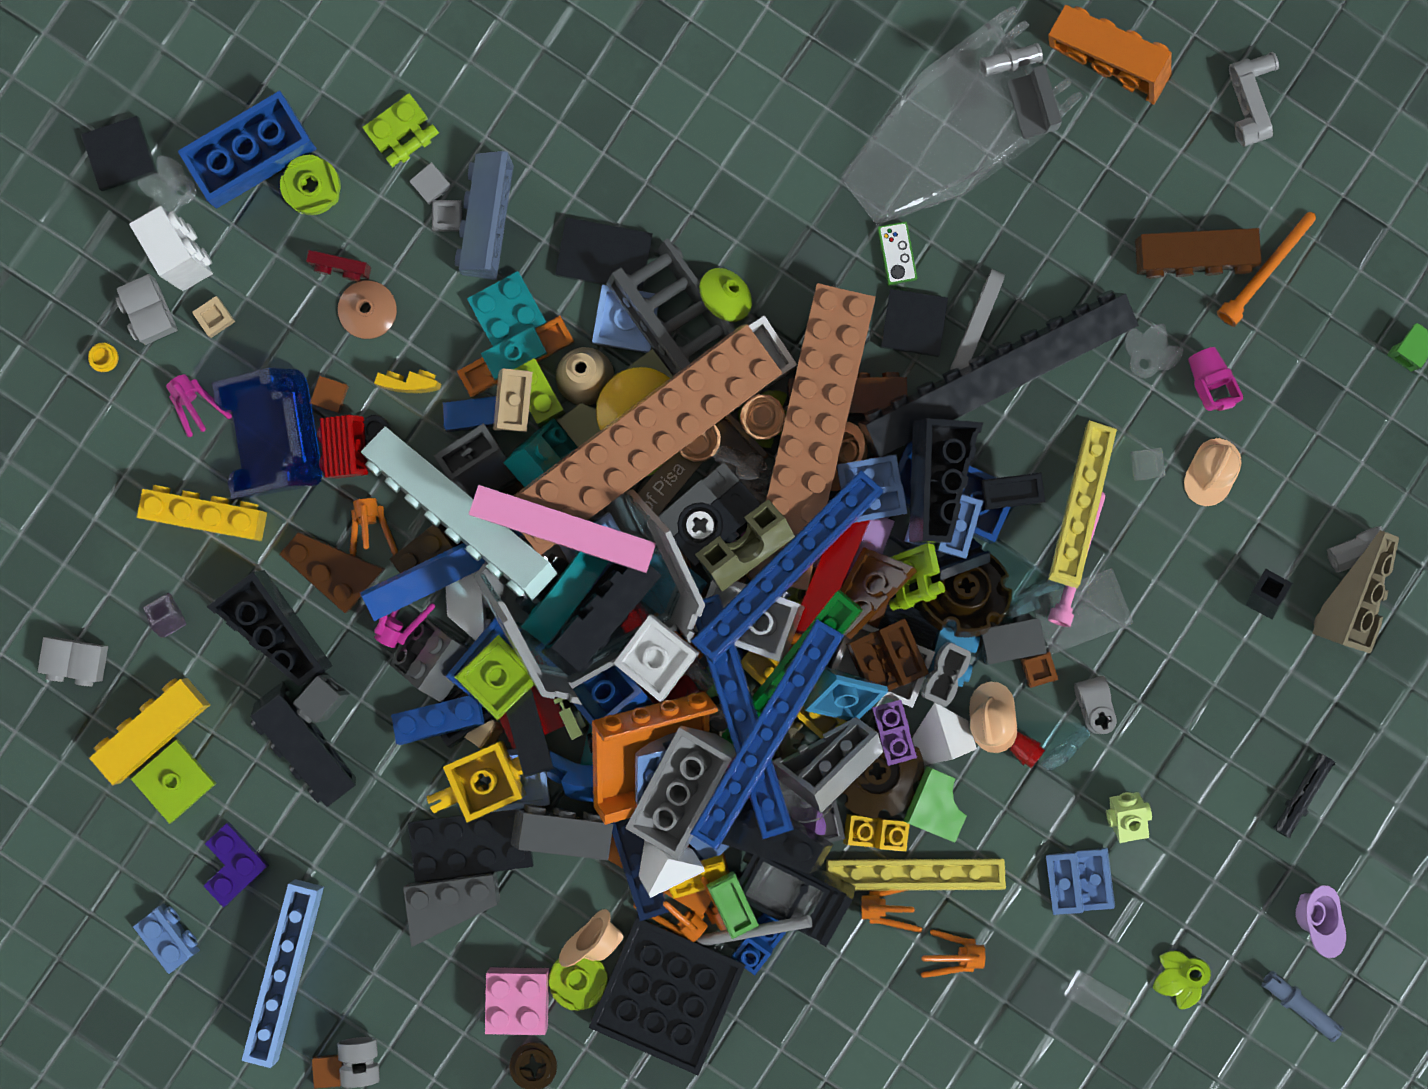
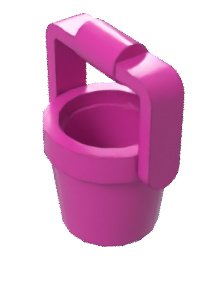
M1216 347L1206 348L1188 358L1195 380V388L1206 410L1222 411L1230 409L1243 400V394L1231 369L1227 367ZM1226 385L1231 397L1218 399L1214 402L1210 391Z

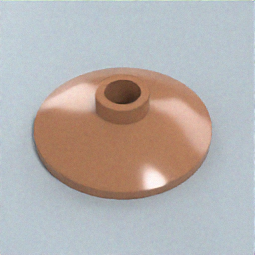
M360 281L354 283L340 297L338 303L339 320L342 326L355 337L361 339L380 337L392 327L396 319L397 306L394 296L384 285L378 282ZM364 303H369L371 306L370 311L367 313H362L360 310Z

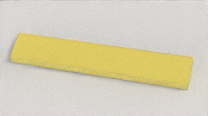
M1090 420L1086 424L1048 580L1078 588L1081 583L1117 429Z
M1004 859L826 860V872L856 886L855 891L1006 889Z

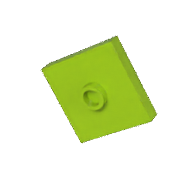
M499 635L455 676L497 721L534 686L516 652Z
M178 739L172 742L131 778L133 783L169 824L173 823L217 784Z

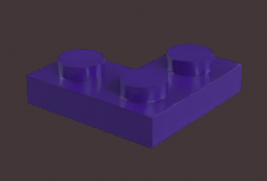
M230 822L226 823L205 843L225 866L204 887L224 908L269 866Z

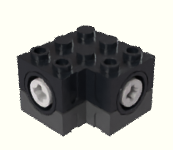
M723 462L703 481L700 480L673 503L659 518L671 531L680 551L696 569L701 564L695 554L719 536L725 543H732L734 540H738L740 537L738 531L744 526L747 528V522L744 517L761 504Z

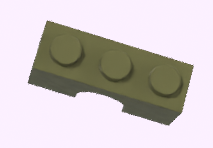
M769 499L744 517L747 522V530L740 539L733 543H725L719 536L695 554L707 575L722 592L795 538L786 518Z

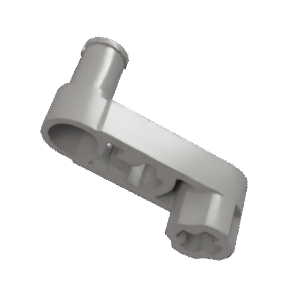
M1274 52L1253 60L1247 58L1229 65L1232 84L1245 118L1234 124L1237 141L1242 147L1272 138L1273 136L1272 124L1255 77L1279 69V61Z

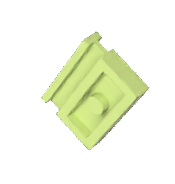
M557 698L553 700L555 704L560 703L563 709L559 714L572 740L587 732L585 727L589 725V722L576 709L575 705L570 706L567 699Z

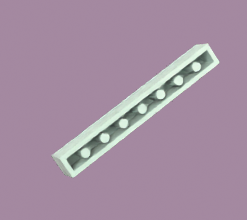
M384 427L361 451L368 460L365 466L378 477L382 473L387 478L384 482L393 491L398 493L402 490L407 494L404 499L416 510L422 507L427 511L424 516L436 527L440 524L447 528L444 531L445 534L456 544L460 541L464 542L467 545L465 550L476 561H479L481 558L488 563L486 568L495 577L500 579L503 575L509 580L506 585L519 597L524 593L533 600L557 574L549 561L509 528L470 516L469 511L474 499L387 427Z

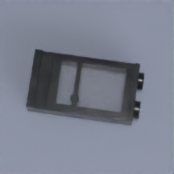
M746 852L742 859L746 864L742 871L737 869L735 875L749 905L778 921L810 915L812 927L799 929L798 931L820 941L821 945L827 947L853 900L856 886L822 869L806 873Z

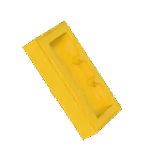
M722 855L701 860L700 862L705 872L670 888L672 898L706 890L701 882L702 877H706L708 882L711 883L728 874Z

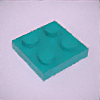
M519 271L467 298L493 347L531 327L536 329L547 323Z

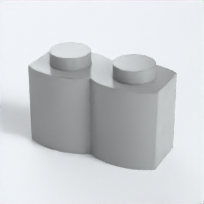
M147 274L117 288L119 295L116 298L117 305L123 314H128L131 323L127 324V327L135 341L139 339L141 343L147 345L178 331L162 291L153 276Z
M43 637L37 672L46 674V680L64 682V677L75 679L74 684L92 687L93 682L103 681L108 646L58 637Z
M945 643L936 654L934 670L928 674L923 683L922 697L943 707L949 705L956 695L958 679L963 676L969 666L971 659L970 651L953 643Z

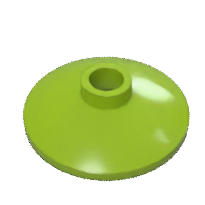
M714 268L706 272L701 278L699 290L702 301L716 317L725 321L736 322L744 319L749 314L752 308L751 293L746 283L737 274L727 269Z

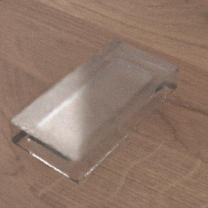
M1079 969L1064 993L1067 998L1116 1027L1132 1002L1127 997Z

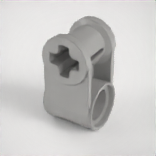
M1105 676L1074 683L1076 698L1081 707L1087 729L1094 734H1108L1112 732L1116 727L1117 719L1111 701L1110 688ZM1099 715L1106 717L1107 722L1102 723V726L1095 724V720L1099 718Z

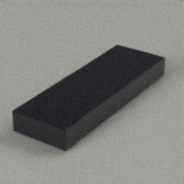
M531 688L506 712L524 777L554 769Z

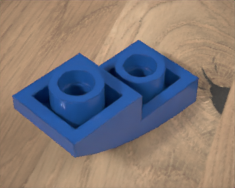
M762 913L757 919L758 924L778 921L765 913ZM786 932L743 939L731 958L743 962L746 965L745 969L756 975Z

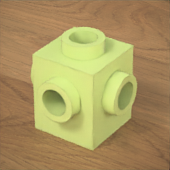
M1125 792L1119 796L1109 797L1110 809L1106 810L1109 827L1113 828L1119 842L1149 838L1148 821L1152 820V812L1149 803H1144L1139 792Z

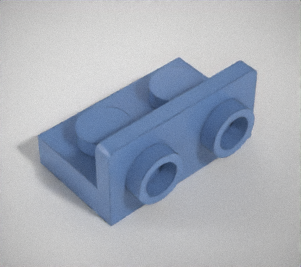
M164 903L155 908L133 928L166 972L170 974L200 950L196 946L198 944L196 937L189 930L185 931L178 922L180 917L172 907H167Z

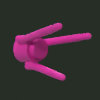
M183 374L175 377L166 385L171 394L169 398L175 406L188 437H192L193 433L182 405H185L200 431L204 432L206 430L201 418L191 404L197 397L195 392L199 393L227 419H231L232 415L208 394L196 379L190 381L187 375Z
M431 603L404 631L402 630L403 623L396 619L400 609L392 612L390 617L386 615L380 618L374 630L376 633L374 638L381 644L391 648H395L397 643L404 645L407 637L435 608V604Z

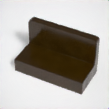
M730 413L716 424L721 436L719 448L746 477L768 458L767 452L753 437L745 433L741 424Z

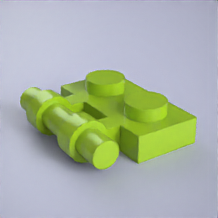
M410 93L362 127L381 153L390 147L394 150L392 154L385 158L392 168L401 161L405 163L410 159V154L421 146L424 148L432 143L430 140L439 134L433 124L424 130L421 129L420 125L428 120V118ZM412 131L415 137L401 146L398 141Z
M926 543L890 557L917 570L896 593V597L889 600L892 610L900 608L903 610L909 609L916 602L934 600L937 595L945 592V586L941 581L932 584L930 578L940 573L934 544ZM917 582L918 589L910 592L908 585Z

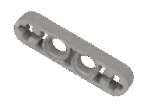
M991 269L950 370L955 368L962 370L969 366L968 362L972 359L1004 281L1005 274Z

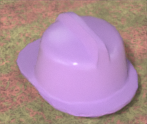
M1321 885L1315 888L1312 893L1300 895V900L1296 907V919L1300 927L1309 932L1317 952L1326 958H1335L1341 954L1345 947L1346 930L1338 894L1330 886Z

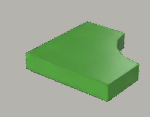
M927 766L904 818V822L955 843L967 817L958 809L954 802L953 786L955 778Z

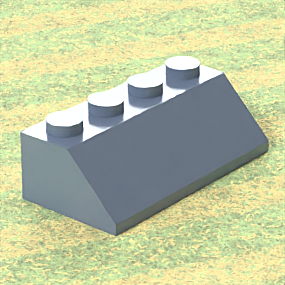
M506 151L476 154L475 162H470L468 180H472L470 191H466L464 196V208L468 210L466 220H461L459 237L463 238L462 249H457L455 256V266L459 267L460 273L464 276L497 280L514 167L510 155Z

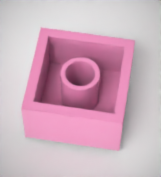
M489 968L486 973L485 1034H546L548 1029L549 968Z

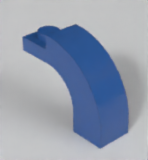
M549 751L554 769L546 771L547 776L556 783H562L565 796L579 801L593 802V765H580Z

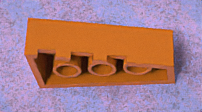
M1065 5L1048 34L1049 46L1082 65H1085L1087 61L1092 63L1091 67L1098 74L1105 78L1112 75L1117 77L1123 83L1122 87L1132 93L1135 89L1147 94L1145 100L1153 105L1171 76L1172 52L1165 45L1159 42L1150 43L1142 39V36L1135 31L1121 30L1108 19L1101 18L1099 20L1092 17L1081 7L1075 6L1072 8Z

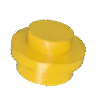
M98 343L88 353L90 366L99 372L113 370L119 360L117 350L108 343Z

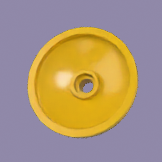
M633 367L614 375L604 385L597 400L596 419L599 429L605 428L670 378L664 373L648 367Z

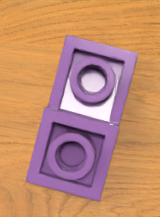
M902 700L872 707L887 766L917 758Z

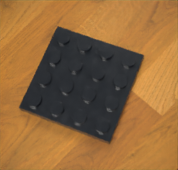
M636 916L589 1028L699 1076L746 965L726 954L703 946L696 941L692 942L688 938L648 920L640 921L639 917Z

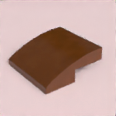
M902 619L846 644L859 676L887 686L888 692L929 674L906 619Z

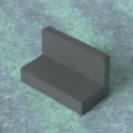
M1045 65L1034 67L1030 75L1008 81V90L1024 139L1059 129L1062 120Z

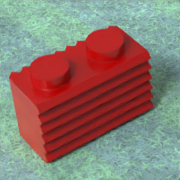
M341 415L320 418L317 437L322 444V456L320 457L319 465L324 473V478L338 479L368 475V470L365 466L368 460L361 453L366 447L363 416Z

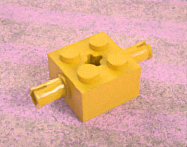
M502 740L443 766V769L449 780L450 787L432 795H427V802L430 804L441 800V802L430 807L434 814L458 803L466 822H469L522 799L527 794L520 780V775L523 772L519 757H510ZM483 775L485 777L489 776L491 782L488 784L489 788L486 784L481 785L479 783Z

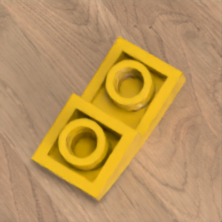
M419 369L418 374L410 371L406 382H403L404 376L391 371H387L386 375L377 373L374 382L380 388L402 393L433 392L440 390L442 385L435 380V374Z
M847 814L843 844L906 852L910 824L902 820L879 817L875 819Z

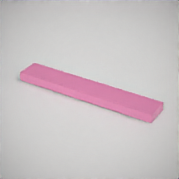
M478 485L469 511L470 516L647 573L656 545L654 542Z

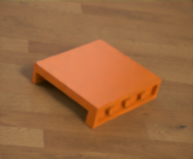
M706 691L592 720L593 803L596 812L605 825L631 818L637 807L635 802L636 752L661 737L677 732L680 726L709 732L710 714L718 712V708Z

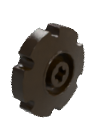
M990 554L989 563L941 580L945 586V592L937 595L934 600L928 602L920 601L919 608L924 617L940 631L945 627H950L953 629L954 636L969 638L984 635L991 627L990 622L999 624L1009 609L1012 600V589L1004 585L1009 575L1001 562ZM938 574L930 577L932 584L940 581Z
M875 723L873 730H875L878 733L877 726ZM914 746L917 758L887 766L883 752L873 763L877 762L880 767H884V771L879 772V777L875 778L872 773H869V769H873L874 766L872 763L842 792L847 795V800L844 803L845 807L860 816L875 819L878 818V813L883 809L888 810V813L894 816L908 808L916 793L913 790V785L915 782L921 781L925 771L923 757L919 748Z

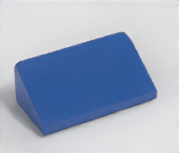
M496 396L443 403L444 430L446 432L475 429L483 423L487 427H492L494 424Z

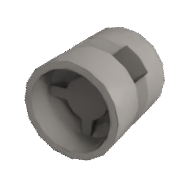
M356 1037L337 1043L338 1060L343 1062V1066L339 1069L340 1086L356 1088L373 1085L380 1081L379 1064L374 1062V1058L378 1056L377 1038ZM365 1062V1065L352 1067V1064Z

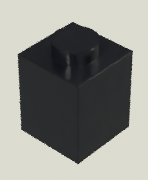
M1265 569L1252 590L1246 606L1273 620L1293 583Z

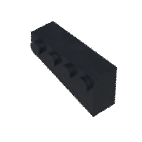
M265 570L250 573L207 606L214 614L217 613L224 619L230 628L238 631L245 637L252 647L257 651L260 650L267 656L273 665L298 686L311 683L317 676L333 666Z

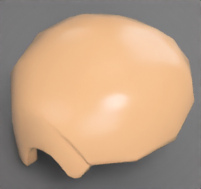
M755 395L745 402L740 414V422L745 433L754 439L768 440L782 431L785 411L777 399L770 395Z
M713 425L680 450L679 453L692 462H705L713 457L720 446L721 436L717 426Z

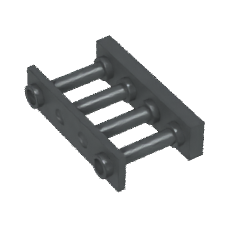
M667 238L657 250L660 257L632 275L626 274L620 268L611 274L606 284L661 361L674 376L690 364L689 356L718 337L722 340L733 332L735 327L733 322L722 320L708 310L700 295L699 280L683 260L681 250ZM668 266L677 281L649 299L643 298L637 290V285ZM685 290L694 302V305L666 323L660 322L654 313V309ZM702 313L712 328L685 346H678L671 337V333Z

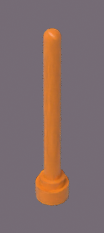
M1308 212L1303 216L1235 300L1225 302L1220 307L1217 315L1222 321L1232 327L1239 323L1243 318V307L1315 222L1316 215L1313 212Z

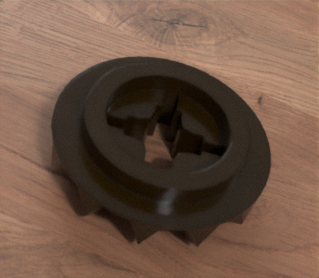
M531 1041L519 1046L510 1060V1074L514 1082L523 1089H543L553 1081L557 1072V1060L553 1050L543 1043ZM531 1054H533V1058H535L537 1063L544 1064L538 1067L536 1078H534V1073H532L530 1068L526 1069L524 1067L529 1064Z

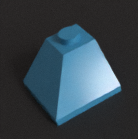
M826 666L804 703L805 711L848 721L855 717L860 719L888 693V687Z

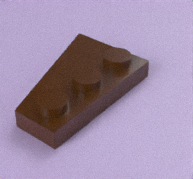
M298 532L279 554L344 613H348L361 598L360 592L370 588L385 570L381 566L371 564L356 555L346 553L303 532Z
M863 547L841 588V591L859 605L863 611L843 634L844 637L851 640L917 570L910 565Z

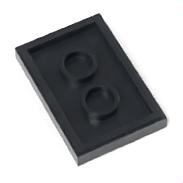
M566 217L555 275L557 277L600 285H607L606 283L611 274L620 268L626 274L632 275L648 264L653 233ZM644 281L637 285L638 291L643 290Z

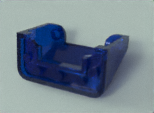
M265 368L212 382L216 405L225 412L233 413L242 469L232 471L229 476L228 487L231 499H243L316 486L321 482L320 455L308 383L301 371L297 369Z

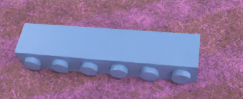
M297 879L288 883L242 1057L244 1062L272 1068L279 1060L324 886Z

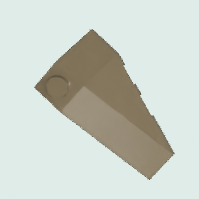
M1381 530L1323 604L1320 613L1315 618V627L1312 634L1371 654L1383 620V616L1378 615L1381 600H1387L1388 590L1385 589L1384 585L1385 578L1393 571L1399 537Z

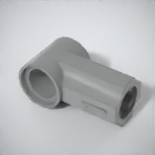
M1382 526L1363 531L1355 535L1356 538L1327 549V557L1336 573L1353 567L1379 531H1383Z

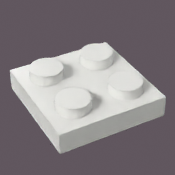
M649 615L613 664L661 702L664 701L698 656L699 652L654 615Z

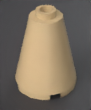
M581 347L568 352L557 366L556 383L558 389L568 401L576 405L580 403L585 405L596 404L602 388L614 376L613 366L602 352L594 348ZM587 368L584 373H578L581 369Z

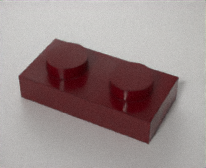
M311 250L308 251L306 262L314 267L313 271L324 275H331L332 271L343 273L342 278L356 282L360 281V277L369 279L371 267L366 262Z

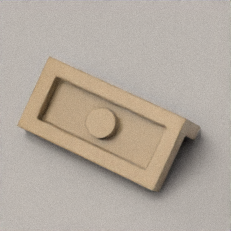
M505 368L499 371L493 430L527 432L533 372Z

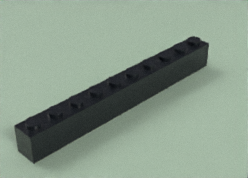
M1113 290L1106 291L1097 296L1098 301L1090 305L1088 303L1078 305L1071 310L1072 314L1064 318L1058 316L1046 322L1047 327L1039 331L1037 329L1029 330L1020 335L1021 340L1013 344L1011 342L1003 343L994 349L995 353L987 357L981 355L971 359L968 362V367L959 370V368L952 369L942 375L944 379L933 383V381L926 382L916 388V393L908 397L906 394L898 396L890 401V406L882 410L881 408H875L864 414L865 419L857 423L864 434L871 454L882 457L912 442L913 421L926 418L955 420L1139 326L1126 293H1115Z

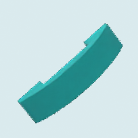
M576 551L575 557L540 603L538 602L521 627L546 645L580 604L609 561Z

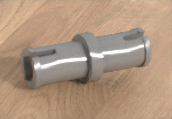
M1038 43L1018 49L1010 47L1006 48L1003 53L980 58L979 66L984 77L1007 70L1015 72L1018 70V67L1042 62L1043 53Z

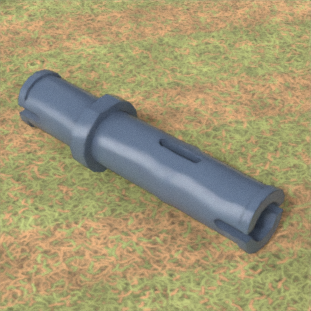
M1274 971L1269 972L1265 976V982H1262L1261 986L1280 999L1282 1006L1286 1009L1291 1008L1326 1036L1329 1041L1335 1042L1339 1039L1344 1028L1305 998L1298 987L1290 986Z

